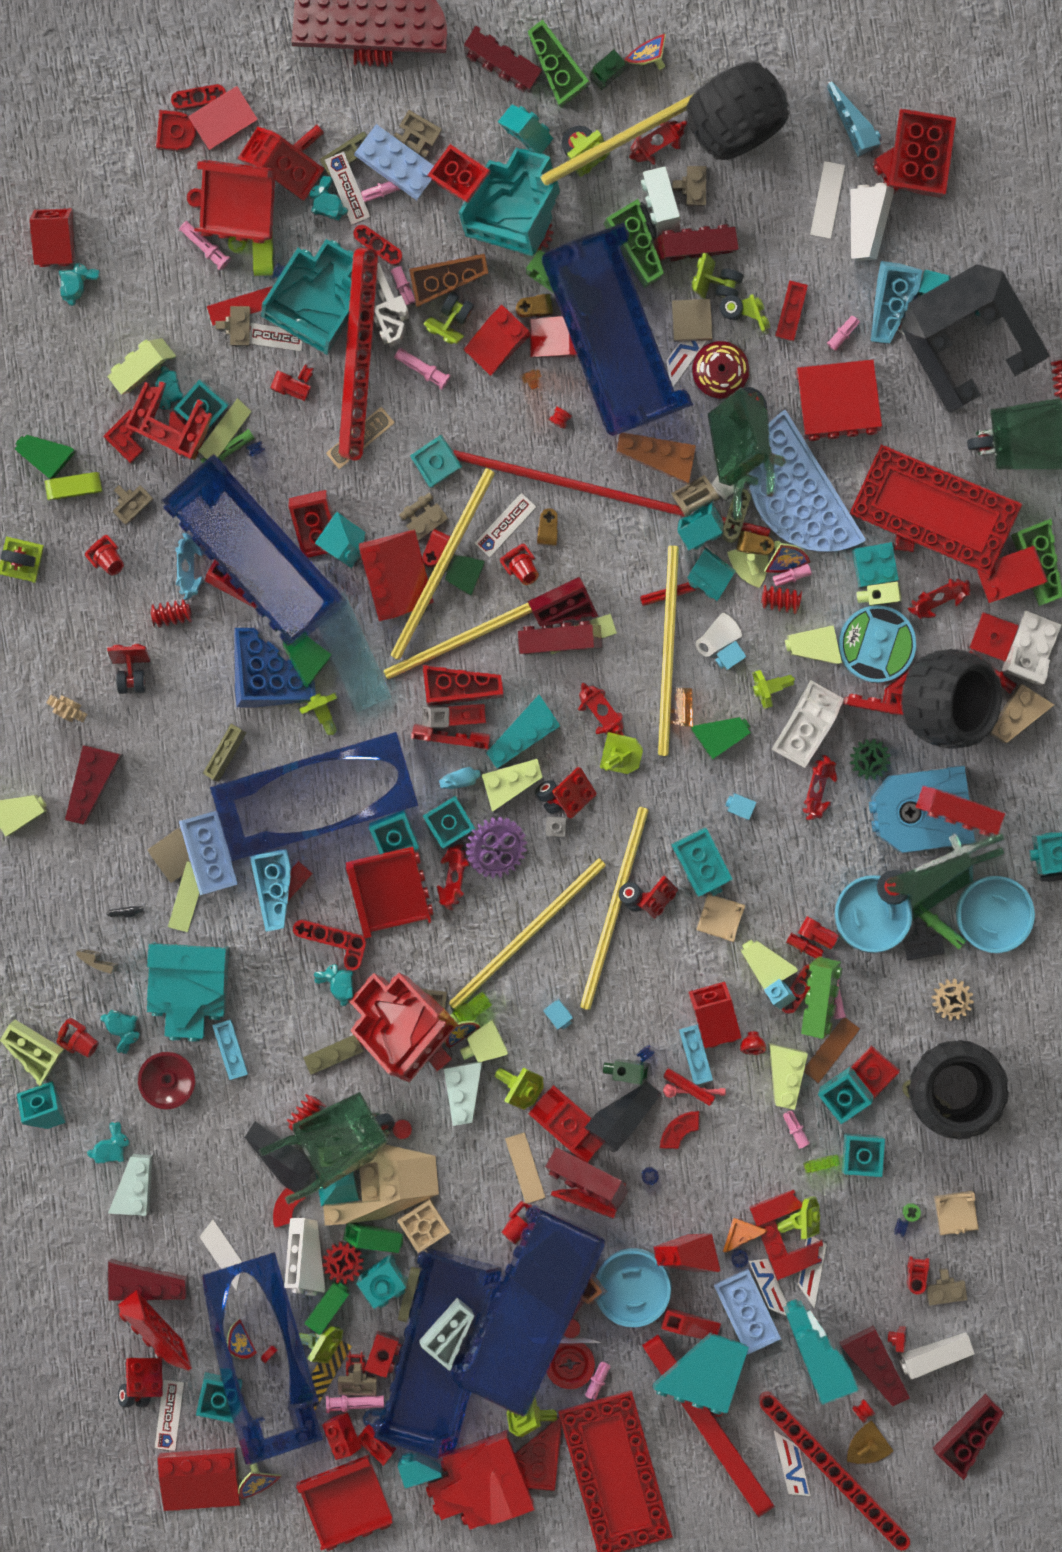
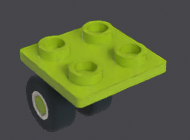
M703 253L702 258L698 260L697 276L692 281L693 291L701 298L706 299L709 285L714 283L718 284L715 292L717 296L721 298L730 295L738 297L739 291L734 288L736 284L742 283L744 275L738 271L724 268L721 271L720 278L712 276L716 262L708 254Z
M454 292L449 294L441 308L442 313L447 316L450 315L447 322L444 324L434 317H430L423 324L427 327V331L434 335L440 334L444 337V341L452 345L453 343L458 344L464 338L463 334L450 327L456 317L457 322L465 324L474 308V304L466 301L464 304L459 303V295Z
M752 294L749 298L741 300L737 296L730 295L721 301L720 311L723 316L730 320H738L743 315L758 320L762 333L765 335L769 334L768 329L771 326L768 318L763 316L762 310L765 309L759 297L757 298Z

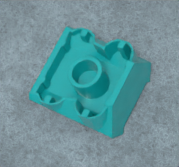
M705 547L687 577L688 583L695 589L701 588L706 596L718 601L736 570Z

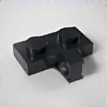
M923 923L915 924L917 934L913 935V940L903 941L907 961L945 954L942 935L931 936L930 932L925 931Z

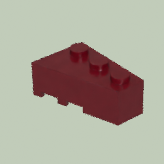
M580 577L527 601L540 627L563 623L566 620L574 619L577 621L584 617H599Z

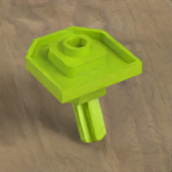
M761 670L752 672L755 681L753 691L755 696L761 700L763 709L773 706L770 694L794 685L795 678L792 675L766 681Z
M336 692L328 696H321L320 693L312 696L308 705L299 709L301 714L313 709L327 735H334L337 732L331 712L327 706L328 702L338 698Z
M608 732L600 768L606 771L610 770L629 774L639 768L643 748L636 738Z
M524 1067L519 1076L512 1075L503 1068H499L495 1073V1078L507 1084L508 1088H510L504 1101L522 1110L534 1105L544 1088L543 1076Z
M813 1196L805 1198L801 1211L777 1224L778 1230L781 1233H785L794 1228L801 1229V1239H808L820 1234V1210L817 1198Z
M330 1326L321 1335L315 1333H296L294 1342L295 1344L306 1345L312 1349L307 1358L311 1362L328 1363L343 1338V1330L340 1327Z
M529 1390L510 1403L507 1411L509 1431L517 1437H523L541 1426L540 1421H556L557 1412L555 1410H540L537 1406L535 1390Z

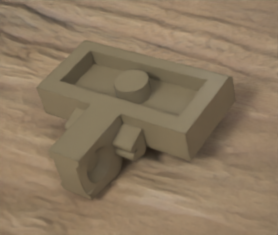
M687 166V176H683L682 180H673L672 190H682V194L686 195V206H706V166Z
M230 306V317H226V321H216V330H226V335H230L231 346H250V306Z
M118 485L114 491L120 496L117 500L120 504L113 512L127 525L154 498L141 485L133 492L130 489L126 492Z
M947 1268L939 1269L940 1279L936 1280V1284L926 1285L929 1306L967 1300L965 1281H954L953 1277L949 1278Z
M354 1363L353 1373H349V1376H338V1395L376 1396L377 1377H366V1373H362V1363Z

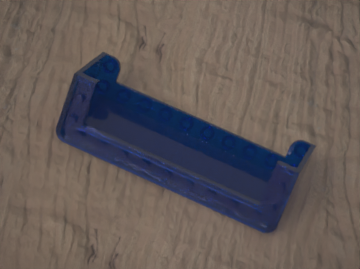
M625 222L572 240L544 253L542 256L544 269L607 433L611 436L645 425L693 405L690 394L686 390L674 391L672 382L620 248L621 245L629 240V232Z
M212 454L162 499L165 504L163 508L172 518L176 516L181 521L178 525L185 532L189 530L194 535L191 539L198 547L201 544L206 549L205 555L211 561L215 559L219 563L217 568L224 575L228 573L231 576L230 582L236 589L241 588L245 592L242 596L250 604L254 602L258 606L255 610L262 618L267 616L271 621L268 624L275 632L279 630L282 633L279 637L286 645L290 646L292 644L295 647L348 603L215 454Z
M534 1203L532 1207L527 1209L525 1214L529 1224L528 1228L523 1230L521 1243L513 1251L514 1258L511 1264L509 1263L505 1268L504 1274L506 1275L496 1288L497 1294L495 1299H492L488 1305L489 1312L487 1316H484L480 1322L481 1329L479 1333L473 1337L471 1343L473 1346L470 1352L466 1353L463 1360L464 1364L456 1365L452 1371V1380L457 1386L522 1417L526 1416L605 1246V1239L594 1230Z
M428 1249L422 1251L417 1258L419 1269H422L418 1277V1281H420L419 1287L415 1290L413 1297L415 1300L414 1306L409 1312V1326L404 1331L405 1341L399 1350L401 1357L399 1363L395 1366L394 1373L396 1376L390 1386V1399L385 1405L386 1415L379 1421H376L373 1431L375 1432V1439L439 1459L453 1453L458 1444L502 1267L435 1249ZM456 1298H459L472 1309L474 1317L449 1371L421 1347L419 1340Z

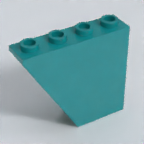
M709 1333L657 1379L652 1387L658 1395L667 1397V1394L675 1396L674 1400L685 1403V1400L693 1402L692 1406L703 1409L705 1406L711 1408L710 1411L715 1414L721 1415L722 1412L727 1414L749 1347L746 1344Z

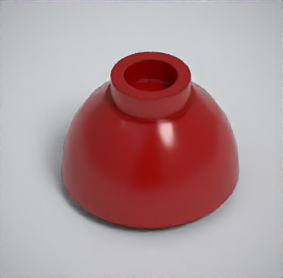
M756 1031L748 1032L740 1045V1051L748 1055L762 1054L767 1050L765 1041L759 1036V1032Z

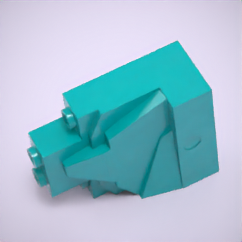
M516 147L506 165L501 162L488 160L485 167L491 171L470 201L468 203L464 202L458 213L466 237L534 256L553 218L551 211L556 204L555 200L560 193L558 180L548 186L542 182L541 176L553 169L549 156Z
M328 239L324 241L315 257L308 250L297 248L263 301L261 317L328 355L349 319L350 277L352 276L354 252L345 250L336 241H329Z
M157 942L148 944L147 1012H151V1016H163V1013H166L164 1036L169 1037V1040L179 1041L183 1037L188 1038V1041L200 1042V1039L205 1037L206 1016H209L211 1020H220V1017L225 1016L229 946L208 947L159 944Z
M795 1299L787 1302V1306L783 1307L822 1405L858 1391L850 1367L843 1354H840L837 1349L833 1350L823 1327L810 1309L805 1310L801 1300L797 1301Z

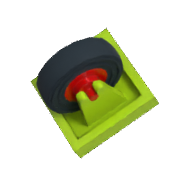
M574 126L563 135L561 140L562 149L571 160L604 142V139L598 130L592 132L586 126ZM610 152L575 170L581 178L589 173L599 162L604 161Z
M6 536L0 560V575L36 583L45 545Z

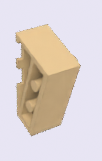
M1019 684L1002 709L990 735L1003 743H1008L1053 707L1054 704L1025 685Z

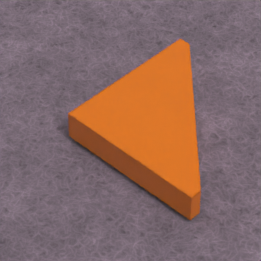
M733 1218L722 1252H729L767 1233V1229Z

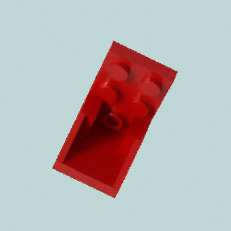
M261 127L256 128L237 158L245 165L276 169L275 181L302 201L306 199L324 171L322 166L282 136Z
M909 670L884 689L883 699L870 697L868 700H864L862 695L849 694V697H844L842 705L894 715H904L901 705L902 690ZM893 697L896 698V702L892 701Z

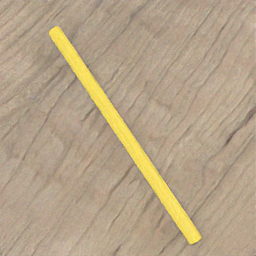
M693 94L541 176L542 182L548 186L685 112L688 101Z
M486 468L391 653L393 658L401 659L495 475L494 471Z
M678 546L668 547L658 755L668 756Z
M526 603L385 669L384 674L387 679H391L532 613L529 604Z
M644 807L638 808L580 1006L586 1010L591 1008L622 901L619 899V890L622 885L628 883L649 810Z
M597 859L449 1002V1005L455 1010L459 1008L605 867V863L601 859Z

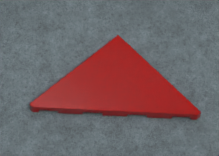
M560 1417L515 1452L528 1489L555 1491L562 1426Z

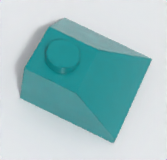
M336 511L315 544L352 569L361 556L359 543L364 542L366 532Z
M53 1081L17 1094L21 1123L23 1125L50 1129L66 1123L63 1107Z
M354 1165L315 1169L321 1206L359 1200Z

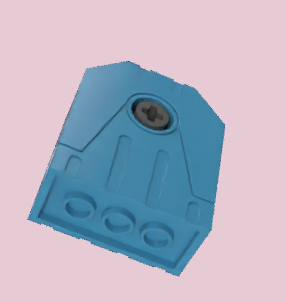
M965 766L890 775L885 778L871 797L872 801L869 802V810L874 815V821H871L872 831L898 852L904 853L975 843L974 829L971 831L962 828L963 824L959 822L956 825L945 822V818L939 816V819L927 815L928 812L915 808L922 786L938 789L969 800ZM908 809L912 811V813L905 815V811H908Z

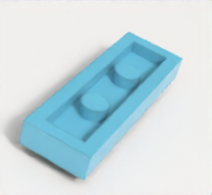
M232 1019L213 1024L212 1026L229 1080L248 1075Z
M698 1025L679 1029L694 1084L698 1085L712 1081L713 1078Z

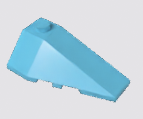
M881 261L877 279L871 341L891 342L907 311L909 302L912 301L919 291L923 270L900 263Z
M282 849L257 853L250 856L265 931L283 929L286 922L291 875L288 850Z

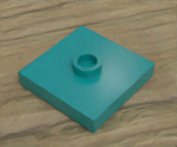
M439 435L410 455L430 488L462 468L443 435Z

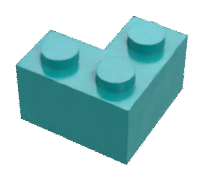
M511 104L498 120V123L508 134L519 139L531 152L542 154L554 139L549 133L550 129L545 124L539 123L540 118L533 112L529 113L522 106L518 108Z

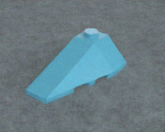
M832 81L829 82L827 89L857 157L879 148L881 145L880 141H882L879 131L874 130L871 123Z

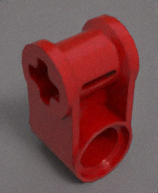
M436 529L432 531L422 556L426 566L436 567L451 536ZM434 554L436 560L428 562L427 555L431 556Z
M909 1256L907 1287L913 1294H922L926 1289L929 1258L924 1260L914 1259L913 1256ZM915 1280L921 1282V1286L917 1290L912 1289V1283Z

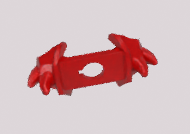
M669 120L660 124L661 127L645 137H636V140L630 147L631 153L629 158L638 163L649 161L655 165V158L651 155L670 143H672L671 146L673 148L680 149V139L684 135V128L687 122ZM659 134L663 137L661 145H652L651 141L654 135Z
M958 578L956 581L949 579L948 584L927 594L923 591L918 596L917 602L911 601L913 608L909 607L908 611L918 616L919 619L934 618L936 614L931 612V610L952 599H955V605L959 606L970 595V582L968 579L965 583ZM944 593L941 600H933L936 594Z
M582 683L581 691L579 692L581 705L578 710H587V705L600 722L602 727H597L596 735L601 733L607 735L609 732L624 736L622 732L624 728L623 715L620 712H615L604 697L605 691L593 685L588 686L586 683ZM598 704L605 705L608 708V713L605 716L598 714Z
M822 755L824 761L816 760L815 763L818 766L813 767L807 798L804 801L807 808L802 809L804 813L809 814L806 820L822 818L823 813L831 806V802L822 803L821 801L827 778L830 777L834 782L838 780L835 770L836 763L827 755ZM819 781L820 789L815 793L814 786Z
M457 844L454 847L448 848L441 860L442 864L449 863L446 885L444 889L439 885L436 886L440 900L439 903L451 911L453 910L452 905L459 904L458 898H462L464 895L461 887L464 869L469 865L468 860L464 857V855H467L466 851L461 850L464 846L463 844ZM457 870L458 880L453 882L452 874Z

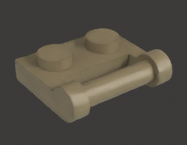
M705 475L671 493L685 517L690 516L691 512L713 500L715 502L720 499Z

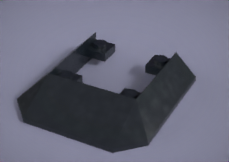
M976 264L908 304L902 331L948 413L963 407L982 395L973 378L956 387L938 353L953 345L945 327L975 310H978L986 326L1002 317L1004 318L1021 349L1020 352L1006 359L1015 377L1050 357L1048 350L1004 271Z

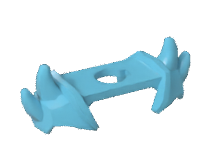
M182 533L184 539H180L178 541L179 546L175 547L177 552L176 585L181 589L179 593L185 594L183 599L188 600L193 595L198 594L201 584L204 583V577L202 576L197 580L194 579V554L203 556L204 551L201 550L196 537ZM184 559H186V561L189 564V570L187 572H184L182 569V563L184 562Z

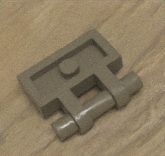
M408 110L399 125V128L405 131L404 134L400 135L396 132L394 137L418 155L426 158L429 151L423 148L424 145L428 144L433 147L442 129ZM410 135L420 139L418 144L409 140Z
M430 492L425 496L417 498V502L410 507L406 506L404 511L399 514L402 521L410 517L412 522L406 526L409 530L415 529L418 541L448 520V517L438 503L432 507L428 504V502L434 499ZM424 507L426 511L416 517L414 512Z

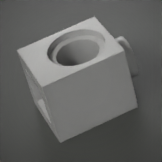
M441 705L423 706L422 725L431 728L449 727V708Z
M547 816L546 836L565 837L566 817Z

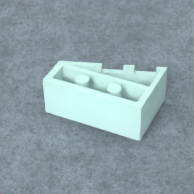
M666 167L643 172V180H640L643 192L646 191L647 193L645 200L647 207L651 209L650 218L652 225L655 224L657 236L659 237L663 234V231L674 230V233L681 232L680 216Z
M476 1061L444 1067L453 1126L472 1123L482 1062L478 1063Z
M133 1154L130 1157L108 1214L146 1216L149 1213L152 1155Z
M456 1298L419 1340L421 1347L449 1371L474 1317L472 1309L459 1298Z

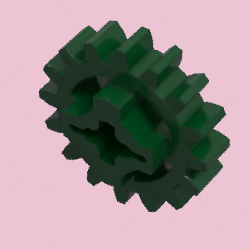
M865 739V744H862L860 741L857 742L859 747H852L855 753L849 754L853 758V761H850L849 764L855 765L852 771L858 770V777L864 774L865 780H868L869 776H871L872 780H875L876 774L882 777L881 771L887 772L888 769L885 766L886 764H891L890 761H887L891 754L885 753L888 747L882 748L883 742L880 741L876 744V739H872L871 743H869L868 739ZM869 746L867 752L859 754L863 748ZM876 748L881 752L882 758L877 755ZM872 754V758H875V761L869 765L865 758ZM858 761L863 763L864 770L860 768ZM875 765H881L879 769L872 772Z

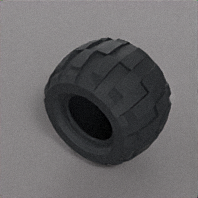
M752 61L733 66L706 82L691 96L686 106L687 119L693 135L703 149L717 160H730L758 147L775 135L786 124L790 115L786 94L778 79L767 68H764L760 62Z
M945 649L922 656L916 661L913 668H910L903 685L901 705L905 722L908 728L913 730L914 735L933 746L956 749L970 747L982 742L983 738L988 737L993 731L1001 711V682L999 676L996 675L995 668L978 655L964 650Z
M946 1041L938 1044L931 1050H927L920 1057V1061L916 1067L914 1066L910 1076L909 1098L918 1119L927 1128L945 1138L963 1140L984 1134L990 1130L989 1128L995 1122L1000 1120L1004 1114L1005 1104L1008 1103V1078L999 1060L990 1051L970 1041ZM949 1066L967 1068L974 1075L977 1082L975 1098L969 1105L961 1109H949L943 1106L937 1100L934 1093V1081L937 1075ZM944 1113L951 1115L948 1118H945L941 1114Z

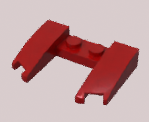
M145 382L125 427L190 459L196 460L199 453L198 450L201 448L207 434L212 414L209 413L207 415L202 408L204 403L198 399L183 432L155 420L154 417L167 384L159 382V387H150L149 383Z
M414 724L411 739L489 749L491 734L471 732L470 739H467L466 734L456 733L455 737L448 736V732L437 731L436 734H433V728Z
M794 1189L749 1206L756 1226L767 1229V1233L760 1237L777 1280L822 1261V1258H818L819 1247H823L822 1240L787 1253L777 1228L775 1219L802 1208L803 1201H799L793 1195L796 1192Z

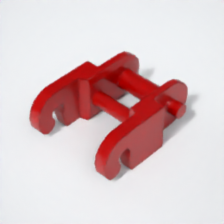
M349 1351V1355L346 1356L349 1358V1360H346V1376H349V1367L354 1365V1363H362V1373H365V1361H363L365 1355H363V1352L351 1354V1351ZM351 1358H360V1362H351Z

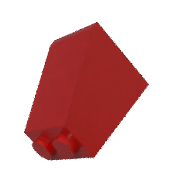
M72 208L34 210L29 219L34 265H39L40 267H49L51 264L69 266L75 259Z
M725 981L688 992L704 1048H714L719 1044L731 1043L742 1038L733 1002Z
M712 1233L687 1234L653 1247L658 1266L690 1272L721 1271Z

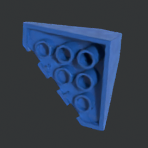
M255 628L234 629L236 708H257L311 701L310 697L316 695L314 681H312L308 688L305 687L291 660L288 659L286 661L278 654L280 650L269 641L265 643L257 636L259 632Z

